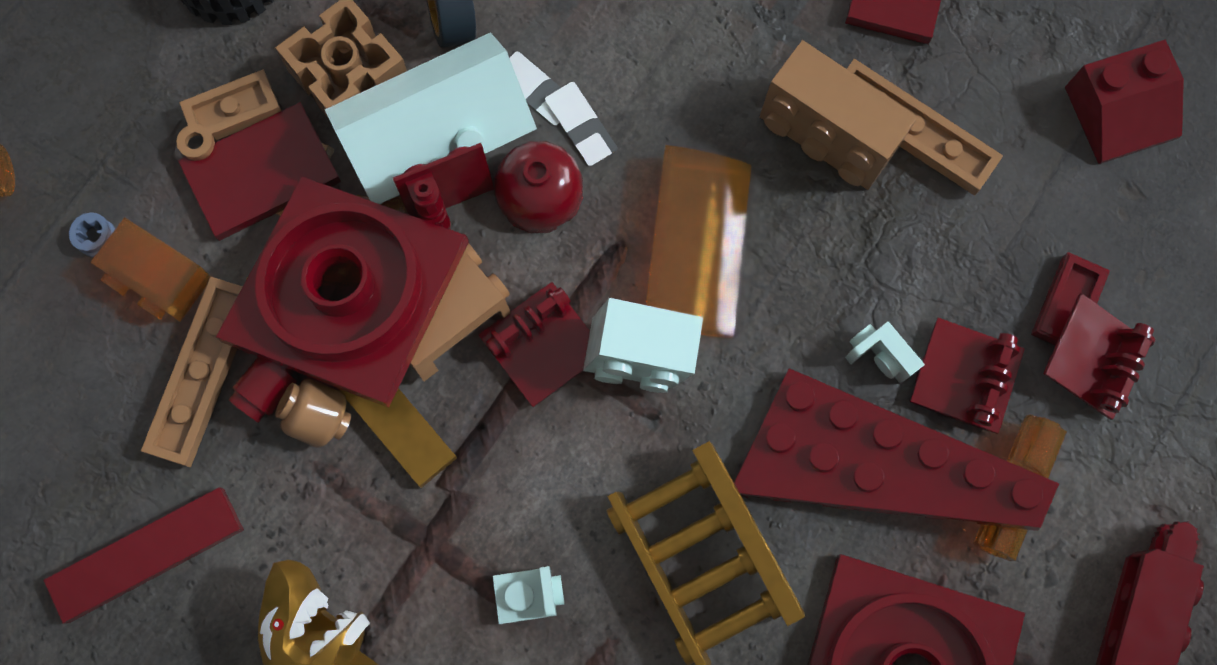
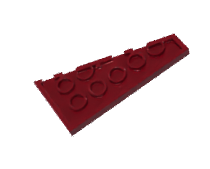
M790 368L734 482L741 497L747 498L748 496L770 498L773 501L791 503V501L842 509L895 515L899 513L918 515L929 519L971 521L982 525L1039 531L1060 484Z

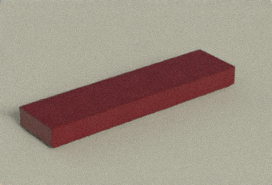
M219 487L44 579V583L62 623H71L244 531L225 490Z

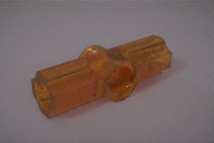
M1030 414L1026 415L1007 461L1049 478L1067 431L1062 429L1060 424L1047 418ZM981 524L973 544L979 547L980 550L995 557L1016 561L1027 530Z

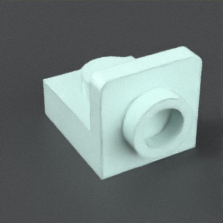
M886 322L878 330H875L871 324L864 328L849 341L854 349L845 357L852 364L872 349L876 354L874 361L878 368L888 378L892 379L895 377L900 384L925 365L889 322Z
M549 566L493 576L499 624L557 616L556 606L564 605L561 575L551 576Z

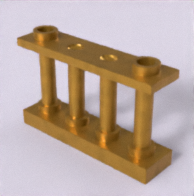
M708 441L692 450L697 458V461L690 464L692 469L630 503L627 502L622 492H614L607 496L613 506L607 509L608 516L618 534L621 535L626 532L680 634V637L674 639L687 665L693 663L695 665H711L712 662L706 650L770 616L774 620L782 616L787 626L805 617L800 603L714 445ZM700 486L703 489L712 486L720 501L719 504L713 507L715 512L650 546L637 520ZM722 529H725L726 532L733 529L736 530L744 545L737 549L738 555L679 587L672 588L660 565L661 562ZM747 572L750 576L757 572L759 573L767 588L766 591L760 593V600L698 633L695 632L683 606Z

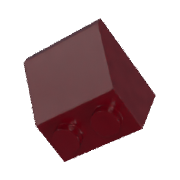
M1166 39L1086 64L1065 86L1098 164L1179 139L1182 136L1184 78Z

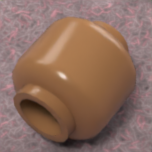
M312 378L304 379L298 385L291 383L279 401L275 414L277 418L281 419L280 427L286 435L316 448L325 446L332 438L339 440L346 432L351 420V414L345 412V395Z

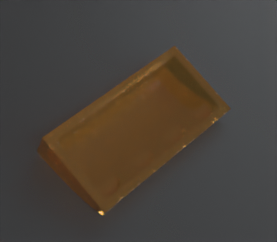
M665 145L645 305L703 317L702 335L733 338L751 175L750 164L710 152Z

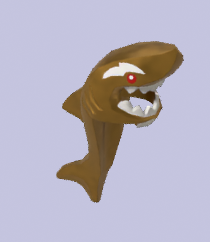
M293 560L275 562L266 580L259 614L258 642L263 665H378L360 651L365 628L370 622L362 611L354 613L346 610L343 613H339L336 616L337 618H335L326 611L329 606L327 604L328 598L321 593V588L310 568Z

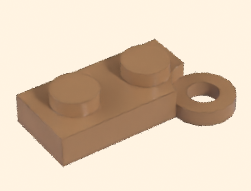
M264 69L179 102L188 126L183 128L178 134L176 140L177 148L189 160H203L212 153L215 145L214 138L217 141L281 112L282 110ZM192 137H203V144L199 148L190 149L188 147V142Z

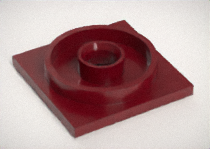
M301 177L216 338L224 344L389 408L464 254L469 240L465 234ZM343 263H351L359 268L360 282L350 296L342 300L331 301L319 295L318 289L324 281V273L327 270Z
M839 554L833 569L808 665H892L898 657L907 653H915L922 656L930 665H1013L1025 613Z

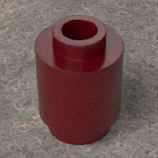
M257 357L232 387L235 392L228 400L259 423L266 414L271 416L277 409L287 387L291 383H298L292 377L295 371Z

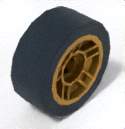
M427 0L434 35L441 48L466 44L476 39V18L473 0Z

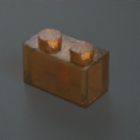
M125 217L91 261L93 265L104 272L100 281L123 296L129 289L142 297L137 305L160 320L167 313L181 322L206 288L211 277L201 266Z

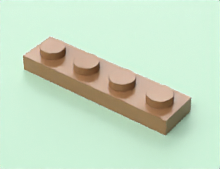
M853 59L847 70L918 116L900 147L975 196L1003 155L861 62Z
M210 277L141 452L191 468L237 351V348L222 343L216 338V335L243 286Z

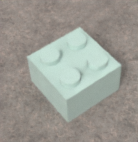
M608 298L592 317L583 371L595 373L594 379L601 382L621 384L623 379L640 382V388L643 390L666 393L668 388L677 386L695 374L703 317Z

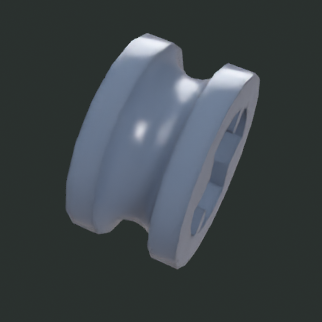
M90 212L82 214L74 220L69 230V239L72 245L87 256L97 258L109 254L115 248L118 234L114 225L107 221V219L100 214ZM92 227L101 235L94 243L88 240L90 238L86 235V232Z

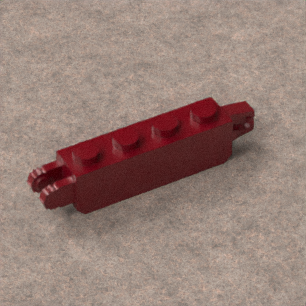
M1177 521L1169 525L1161 524L1160 527L1156 528L1157 531L1154 532L1155 537L1152 538L1149 550L1137 551L1125 558L1096 665H1178L1180 655L1186 650L1191 639V628L1188 625L1193 607L1200 601L1204 590V583L1201 580L1204 566L1193 562L1198 546L1196 541L1199 540L1198 535L1200 534L1197 533L1198 528H1195L1189 521Z

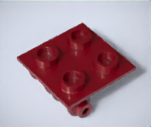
M481 143L471 147L456 148L446 157L428 164L411 166L403 174L393 177L409 215L448 229L451 227V221L446 208L494 189Z
M553 282L510 311L511 313L508 316L499 319L479 334L481 340L533 408L583 371L590 330L569 304L571 301L561 287L557 289Z
M1079 294L1043 374L1108 419L1113 420L1121 407H1126L1129 403L1128 396L1140 377L1136 371L1143 370L1145 366L1144 361L1140 358H1145L1149 348L1155 343V338L1152 336L1154 329L1143 323H1136L1134 329H1131L1084 294Z
M937 318L923 359L925 365L920 368L910 402L999 434L1025 349L1017 346L1018 338L1014 335L1000 333L997 339Z

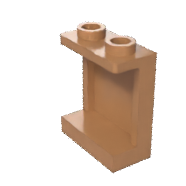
M469 243L410 363L424 382L439 371L433 362L495 313L498 312L502 318L511 313L505 300L510 295L509 291L494 273L487 277L478 267L482 264V260Z

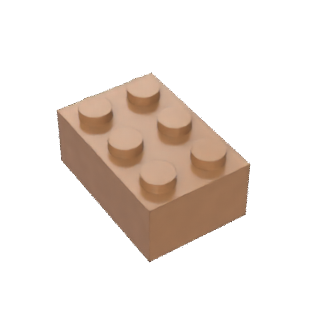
M803 40L771 81L759 116L773 133L782 137L788 136L800 144L804 153L816 161L824 160L836 168L841 178L854 186L861 185L867 190L870 189L895 154L918 118L917 115Z

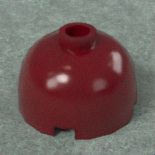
M529 141L514 147L502 158L495 175L496 202L501 212L514 227L529 233H550L557 230V226L564 224L568 219L570 221L577 214L583 200V177L575 159L563 147L548 141Z

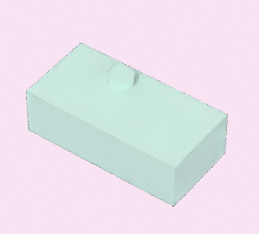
M491 32L325 109L370 201L378 204L400 195L393 177L403 174L411 166L431 163L446 157L456 148L471 147L478 143L482 144L486 154L537 129L508 53Z

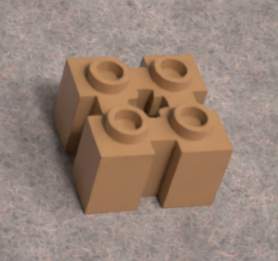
M339 0L320 14L319 17L323 26L312 34L304 26L275 47L288 72L308 95L312 93L318 107L327 118L325 109L407 71L400 54L381 33L375 36L370 20L353 0Z

